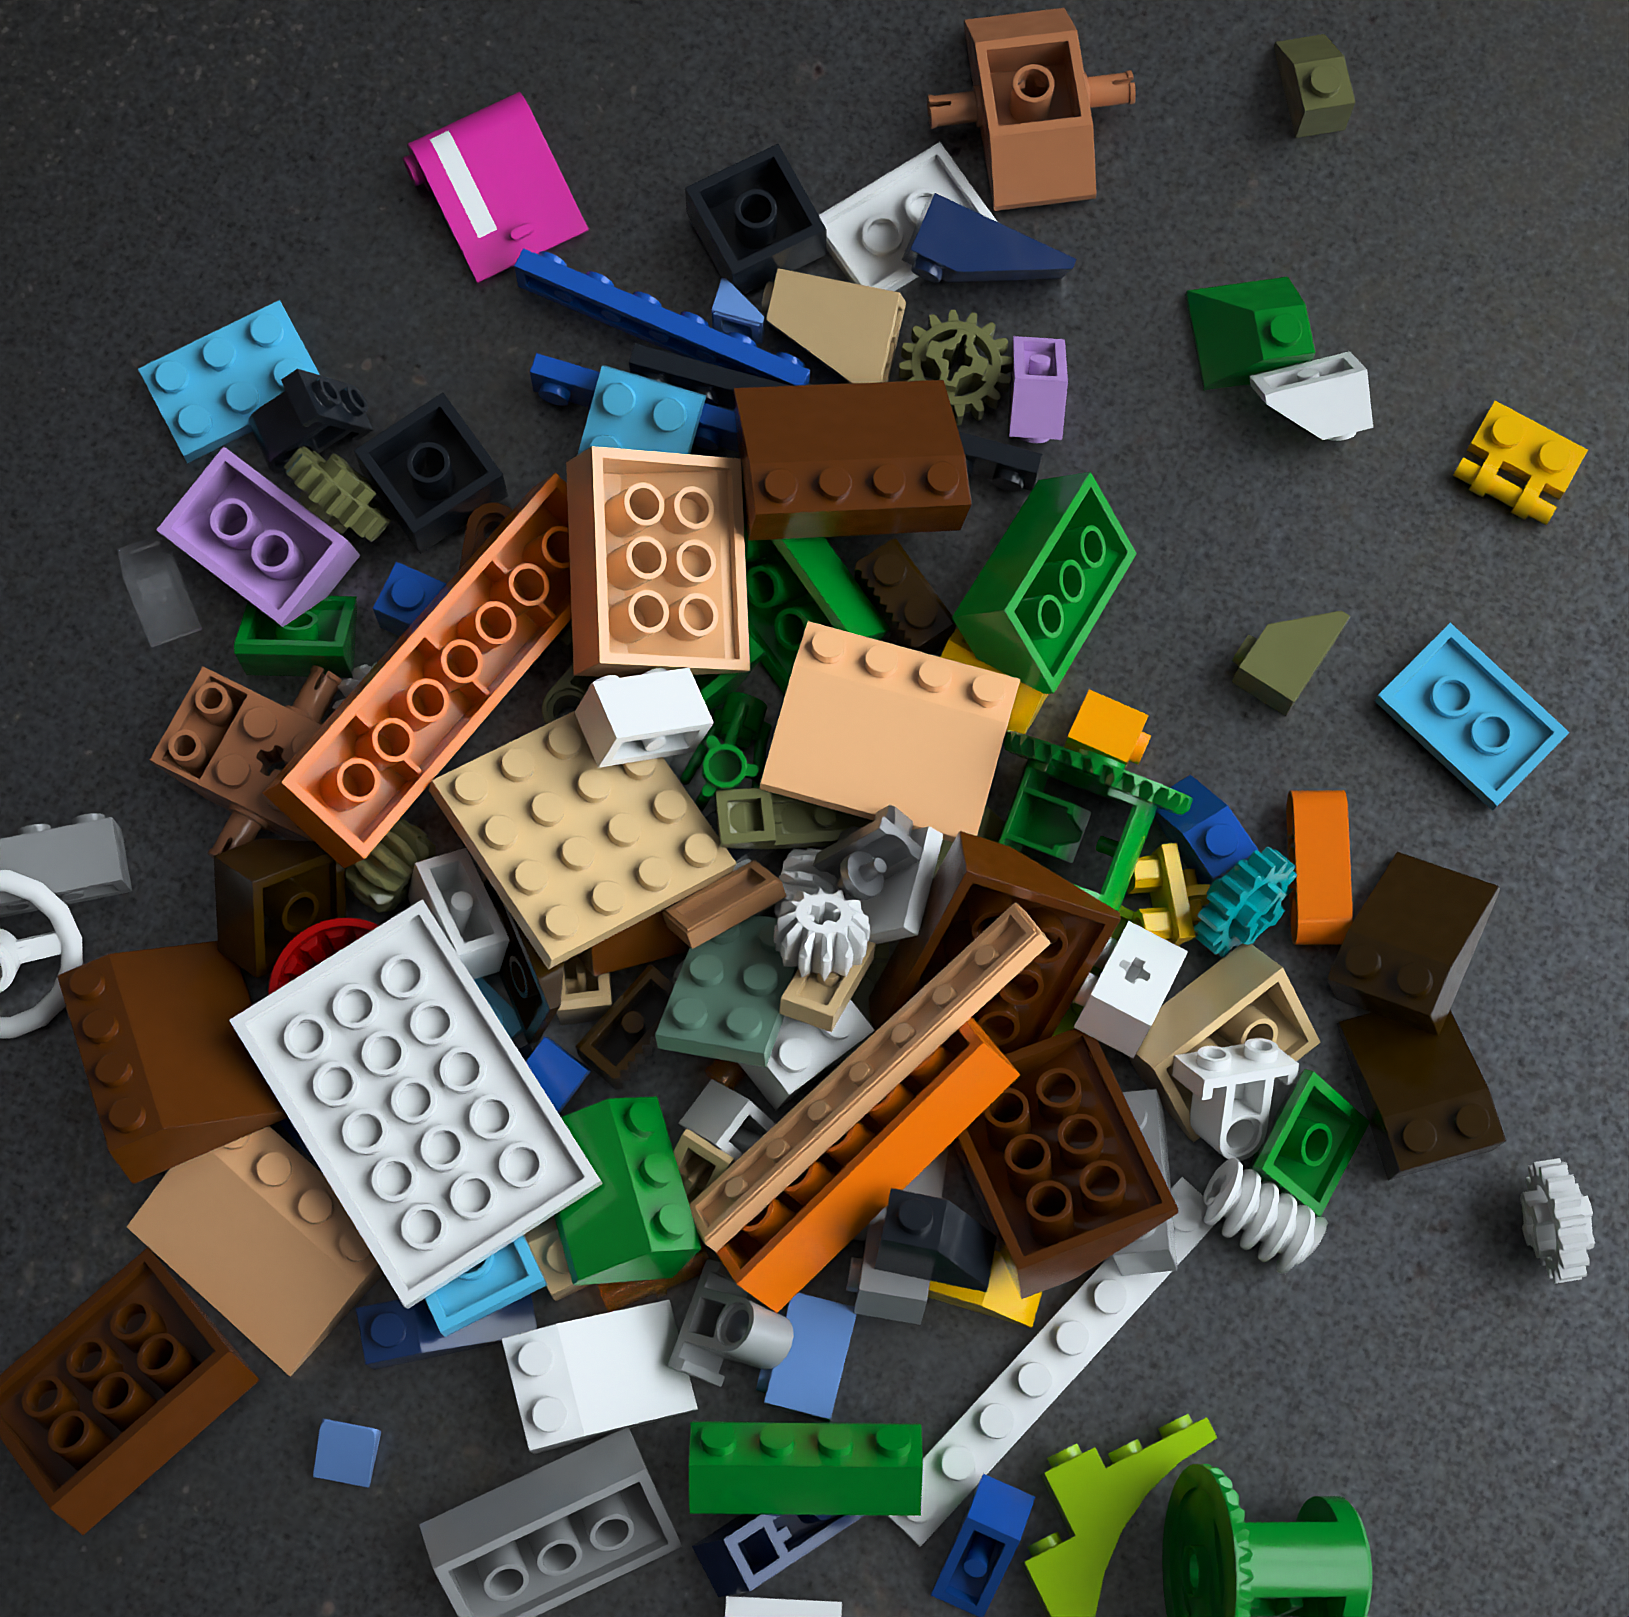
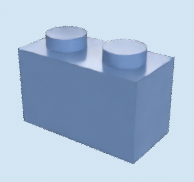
M797 1293L790 1300L789 1305L786 1304L778 1312L788 1318L793 1326L794 1337L792 1346L786 1358L778 1366L772 1369H761L756 1390L766 1393L765 1407L830 1422L856 1314H854L853 1306Z

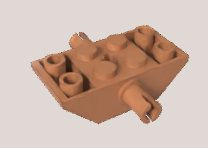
M1065 8L964 20L963 25L973 80L972 91L934 96L932 94L927 95L928 117H931L929 119L930 128L935 129L940 126L975 122L977 127H980L994 211L1095 199L1094 131L1090 108L1135 104L1136 91L1135 82L1131 83L1134 79L1132 71L1087 77L1083 68L1077 29Z
M313 665L293 705H286L284 707L202 666L149 761L207 800L231 812L215 844L207 853L211 858L214 859V856L254 841L260 829H267L287 840L314 841L262 792L281 772L280 770H273L269 776L268 768L280 761H284L285 765H287L322 726L320 721L339 689L337 686L342 681L338 676L330 671L325 675L323 674L324 668Z

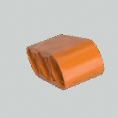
M1290 790L1286 806L1288 860L1296 866L1293 871L1297 874L1294 881L1289 884L1293 888L1292 893L1289 894L1292 942L1294 945H1342L1348 929L1353 923L1349 820L1345 790Z

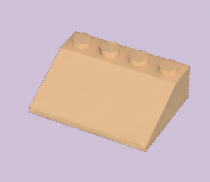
M592 446L566 462L574 676L604 677L616 675L622 678L642 675L655 668H665L667 671L690 668L692 675L746 673L750 671L741 459Z
M808 621L794 662L759 789L873 821L878 811L888 805H892L913 821L912 830L930 826L943 834V840L954 842L959 831L977 836L1020 679Z
M270 1126L170 1168L127 1225V1228L290 1377L384 1274L325 1176Z

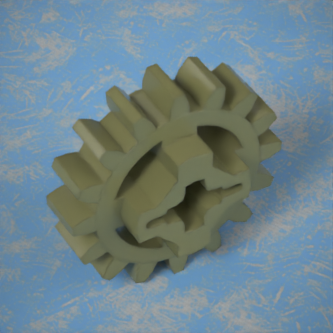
M950 310L947 322L941 323L939 318L932 314L929 316L927 331L916 325L912 328L911 339L914 343H903L901 357L906 361L899 363V377L909 379L907 381H925L924 376L933 380H944L956 425H962L964 413L971 412L972 416L979 421L983 419L984 404L994 409L999 407L1001 396L998 391L1008 392L1011 378L1006 374L1012 372L1013 357L1002 356L1007 352V338L992 339L996 326L993 322L980 328L976 326L977 313L972 312L966 322L958 320L956 310ZM974 345L979 347L987 358L979 356ZM963 354V366H960L958 372L954 373L952 380L948 381L950 372L948 369H951L953 364L957 363L959 355ZM968 392H974L972 394L962 396Z
M303 446V448L300 447L284 466L287 470L286 474L295 480L294 484L303 490L298 500L336 532L344 534L350 527L360 537L363 538L365 536L370 541H373L380 536L392 521L388 517V512L380 507L381 504L373 498L376 495V486L340 456L333 453L325 461L317 452H311Z

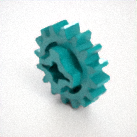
M1266 847L1262 853L1258 850L1253 851L1248 861L1244 859L1237 861L1232 870L1222 878H1216L1206 894L1210 903L1199 911L1197 915L1201 921L1194 927V931L1198 933L1196 938L1215 955L1219 954L1221 957H1225L1230 950L1233 951L1242 943L1246 945L1253 944L1262 932L1270 926H1275L1282 917L1285 910L1281 902L1292 893L1293 888L1289 884L1297 877V874L1293 871L1296 866L1276 849L1273 850L1270 847Z

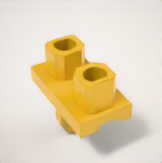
M1177 843L1161 844L1151 855L1140 857L1127 892L1128 894L1150 892L1153 907L1138 909L1133 914L1132 923L1179 946L1195 938L1193 925H1197L1201 921L1197 915L1203 909L1202 906L1210 903L1206 893L1211 885L1198 884L1195 869L1182 870Z

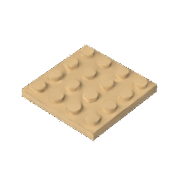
M575 711L433 779L430 784L429 792L548 969L733 872L737 864L726 848L720 847L719 837L663 757L598 768Z

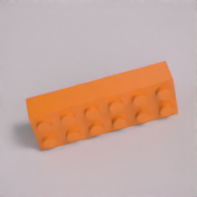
M971 1017L716 1252L736 1284L771 1310L778 1313L887 1206L891 1188L903 1190L1020 1076L1019 1072Z

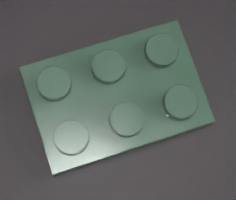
M753 915L694 949L689 948L655 1034L659 1049L760 1067L767 1066L785 1015L779 1014L781 997L798 970V966H784L781 952L776 951L774 926L777 925V918Z

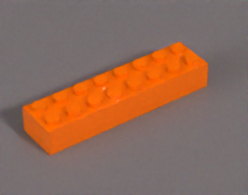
M556 472L538 483L524 496L262 792L343 868L362 861L369 855L571 620L567 483Z

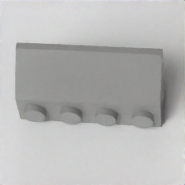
M625 1427L419 1524L432 1567L458 1617H535L682 1547L629 1427Z

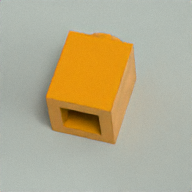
M1089 689L1067 736L1064 748L1075 752L1082 748L1116 760L1126 766L1128 761L1139 765L1152 736L1142 732L1148 715Z

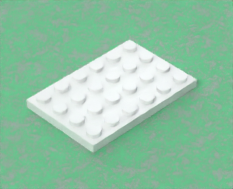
M423 899L229 1020L404 1307L407 1309L603 1184Z

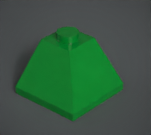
M1289 277L1186 290V302L1203 390L1250 384L1249 376L1313 360L1315 348L1306 304Z

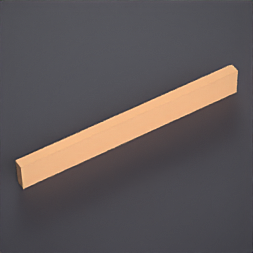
M1016 902L1011 905L689 1204L696 1230L708 1247L715 1252L719 1251L1051 944L1022 907Z

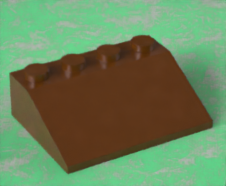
M944 380L733 388L748 540L961 530L972 504L965 453Z
M959 831L931 883L919 934L900 939L869 996L872 1027L875 1030L873 1033L1016 902L1028 913L1051 944L981 1007L972 1018L1004 1055L1050 1038L1120 922V912L1014 848Z
M218 941L111 953L57 975L109 1153L132 1184L289 1118L229 1021L251 1007L253 1002L241 967L218 951Z
M1076 1028L1005 1054L1004 1056L1019 1072L1020 1076L952 1141L989 1228L997 1236V1246L1021 1300L1077 1278L1178 1214L1175 1200L1097 1039Z
M147 1247L0 1374V1439L48 1507L80 1534L84 1535L260 1379L175 1277Z

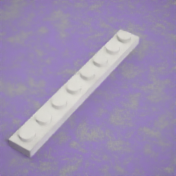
M1183 1177L1171 1188V1194L1178 1207V1214L1173 1216L1177 1265L1214 1226H1208L1204 1222L1208 1206L1203 1200V1195ZM1113 1255L1108 1257L923 1458L921 1516H887L921 1547L978 1485L982 1475L989 1473L1172 1271L1121 1276Z

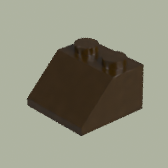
M260 838L214 856L218 951L256 978L273 971L281 952L302 931L326 920L346 918L345 868L337 863L315 841Z

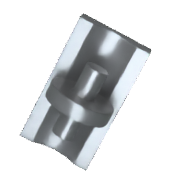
M888 805L876 813L874 821L864 827L852 826L841 832L836 843L816 854L813 866L819 871L834 875L838 879V888L843 893H848L851 897H856L860 900H868L880 894L885 879L920 861L923 848L910 838L913 821L895 806Z

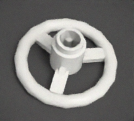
M0 870V892H8L31 901L50 919L55 930L17 940L10 932L0 929V992L4 991L12 983L21 963L61 954V968L58 975L83 965L82 936L68 906L42 882L11 870ZM56 978L52 990L34 1008L11 1017H0V1039H14L46 1026L66 1006L58 978Z

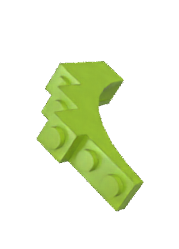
M1186 1414L1158 1428L1163 1438L1162 1440L1143 1449L1139 1439H1136L1110 1452L1108 1456L1113 1465L1105 1468L1095 1447L1082 1453L1078 1444H1074L1047 1458L1052 1469L1044 1472L1040 1477L1071 1538L1062 1541L1057 1531L1027 1546L1032 1557L1020 1563L1046 1617L1096 1616L1104 1573L1126 1524L1146 1495L1179 1462L1217 1439L1207 1417L1193 1424L1189 1414Z

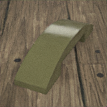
M760 787L720 790L714 793L720 847L789 849L831 846L838 841L840 833L852 826L864 827L873 822L870 819L759 789Z

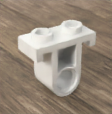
M1252 1038L1247 1040L1245 1044L1222 1048L1204 1046L1198 1049V1052L1174 1055L1172 1076L1193 1092L1190 1125L1194 1132L1228 1160L1230 1158H1237L1242 1161L1255 1154L1264 1143L1268 1127L1274 1078L1277 1077L1286 1085L1296 1084L1299 1063L1278 1048L1275 1042L1263 1038Z

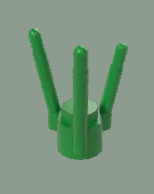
M740 692L728 693L723 708L715 709L712 717L714 723L707 734L716 737L719 734V737L724 741L723 744L739 747H749L751 741L754 740L753 764L758 766L759 771L764 772L766 743L772 728L770 724L764 722L768 707L762 700ZM699 744L680 777V782L684 785L691 781L703 762L705 755L708 753L707 748L702 744ZM752 781L751 788L760 787V785Z
M705 735L700 744L708 750L701 767L702 777L706 783L695 800V804L701 812L705 809L716 790H732L738 787L744 778H749L760 785L763 775L757 765L747 763L743 752L736 746L720 744L716 736Z

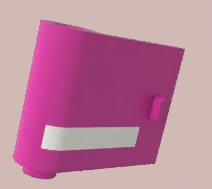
M520 92L407 144L409 155L402 158L404 166L415 186L424 183L429 192L432 191L476 283L513 267L523 248L538 254L540 251H547L589 230L537 121Z

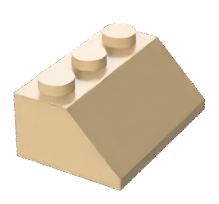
M1242 943L1160 1007L1134 1058L1130 1056L1128 1058L1141 1080L1149 1089H1157L1162 1106L1186 1136L1195 1142L1200 1136L1194 1132L1190 1125L1193 1092L1172 1076L1174 1055L1198 1052V1049L1204 1046L1222 1048L1245 1044L1247 1040L1252 1038H1263L1275 1042L1278 1048L1297 1062L1321 1042L1283 967L1252 944L1246 945Z

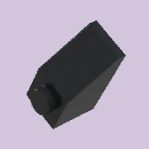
M891 1188L874 1269L987 1292L997 1236L947 1199Z

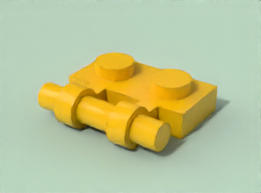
M1494 401L1467 451L1485 460L1482 467L1463 457L1453 476L1470 484L1469 491L1481 497L1486 493L1513 507L1512 514L1524 520L1529 516L1547 525L1557 507L1539 498L1541 491L1560 500L1588 449ZM1499 468L1527 482L1524 489L1496 475Z

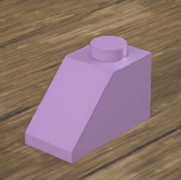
M1013 336V367L1009 398V436L1019 437L1021 440L1029 443H1044L1049 441V439L1062 440L1068 386L1065 339Z

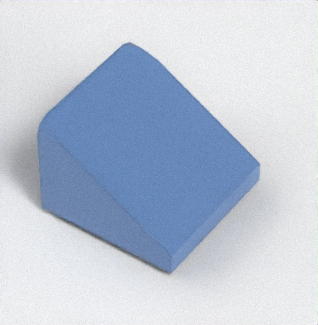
M722 278L712 307V328L727 335L729 332H737L749 337L756 344L763 343L764 316L726 278Z
M322 1419L313 1477L370 1488L382 1431L375 1428Z

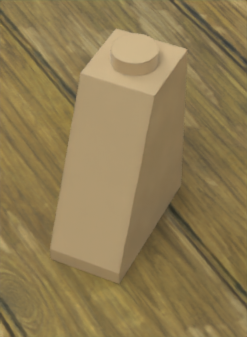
M778 268L775 282H767L762 299V312L767 313L766 320L769 324L848 384L889 382L906 301L901 293Z

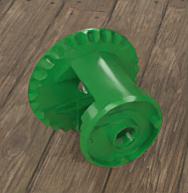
M1007 730L1003 740L1005 750L1028 761L997 843L1010 846L1021 852L1023 845L1073 863L1091 812L1073 803L1043 793L1048 777L1132 807L1120 841L1100 836L1096 844L1097 852L1113 857L1100 894L1075 885L1119 912L1157 808L1182 815L1189 811L1193 798L1170 787L1124 770L1125 764L1082 748L1075 752L1029 735Z
M1192 1464L1181 1472L1171 1492L1163 1532L1162 1570L1167 1617H1367L1372 1592L1370 1547L1359 1514L1345 1498L1341 1496L1310 1497L1301 1507L1296 1522H1244L1245 1511L1239 1507V1494L1232 1489V1481L1227 1476H1224V1473L1218 1467H1212L1210 1464Z

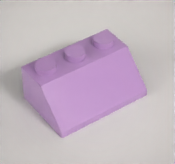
M224 446L156 529L161 535L282 627L328 597L360 556L346 538Z

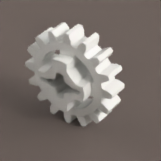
M1560 1158L1533 1162V1165L1528 1166L1530 1177H1526L1529 1191L1523 1192L1520 1196L1524 1222L1522 1229L1526 1244L1533 1247L1536 1258H1540L1541 1265H1546L1547 1277L1549 1279L1553 1278L1555 1284L1580 1280L1582 1277L1587 1276L1586 1265L1590 1264L1586 1250L1594 1248L1595 1244L1592 1234L1591 1217L1593 1212L1588 1196L1581 1194L1578 1183L1575 1184L1573 1174L1569 1175L1566 1162H1561Z

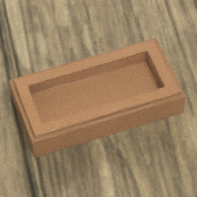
M753 860L668 907L662 914L667 928L690 948L694 949L787 896L782 881L756 860Z

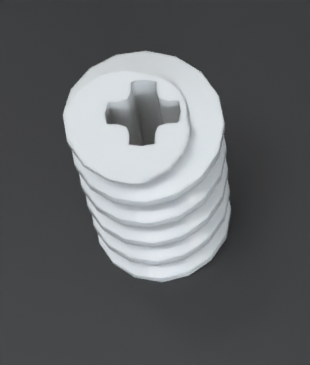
M1230 1158L1214 1172L1204 1191L1203 1200L1208 1206L1204 1217L1205 1224L1212 1226L1224 1216L1226 1220L1222 1229L1223 1236L1231 1238L1242 1228L1244 1232L1240 1240L1241 1248L1249 1250L1260 1240L1262 1243L1258 1252L1259 1260L1267 1262L1278 1252L1280 1255L1277 1259L1276 1271L1280 1274L1287 1273L1295 1264L1299 1265L1310 1256L1320 1244L1326 1232L1328 1221L1325 1217L1315 1218V1213L1307 1205L1297 1206V1201L1289 1193L1279 1194V1189L1271 1181L1261 1182V1177L1255 1170H1243V1165L1237 1158Z

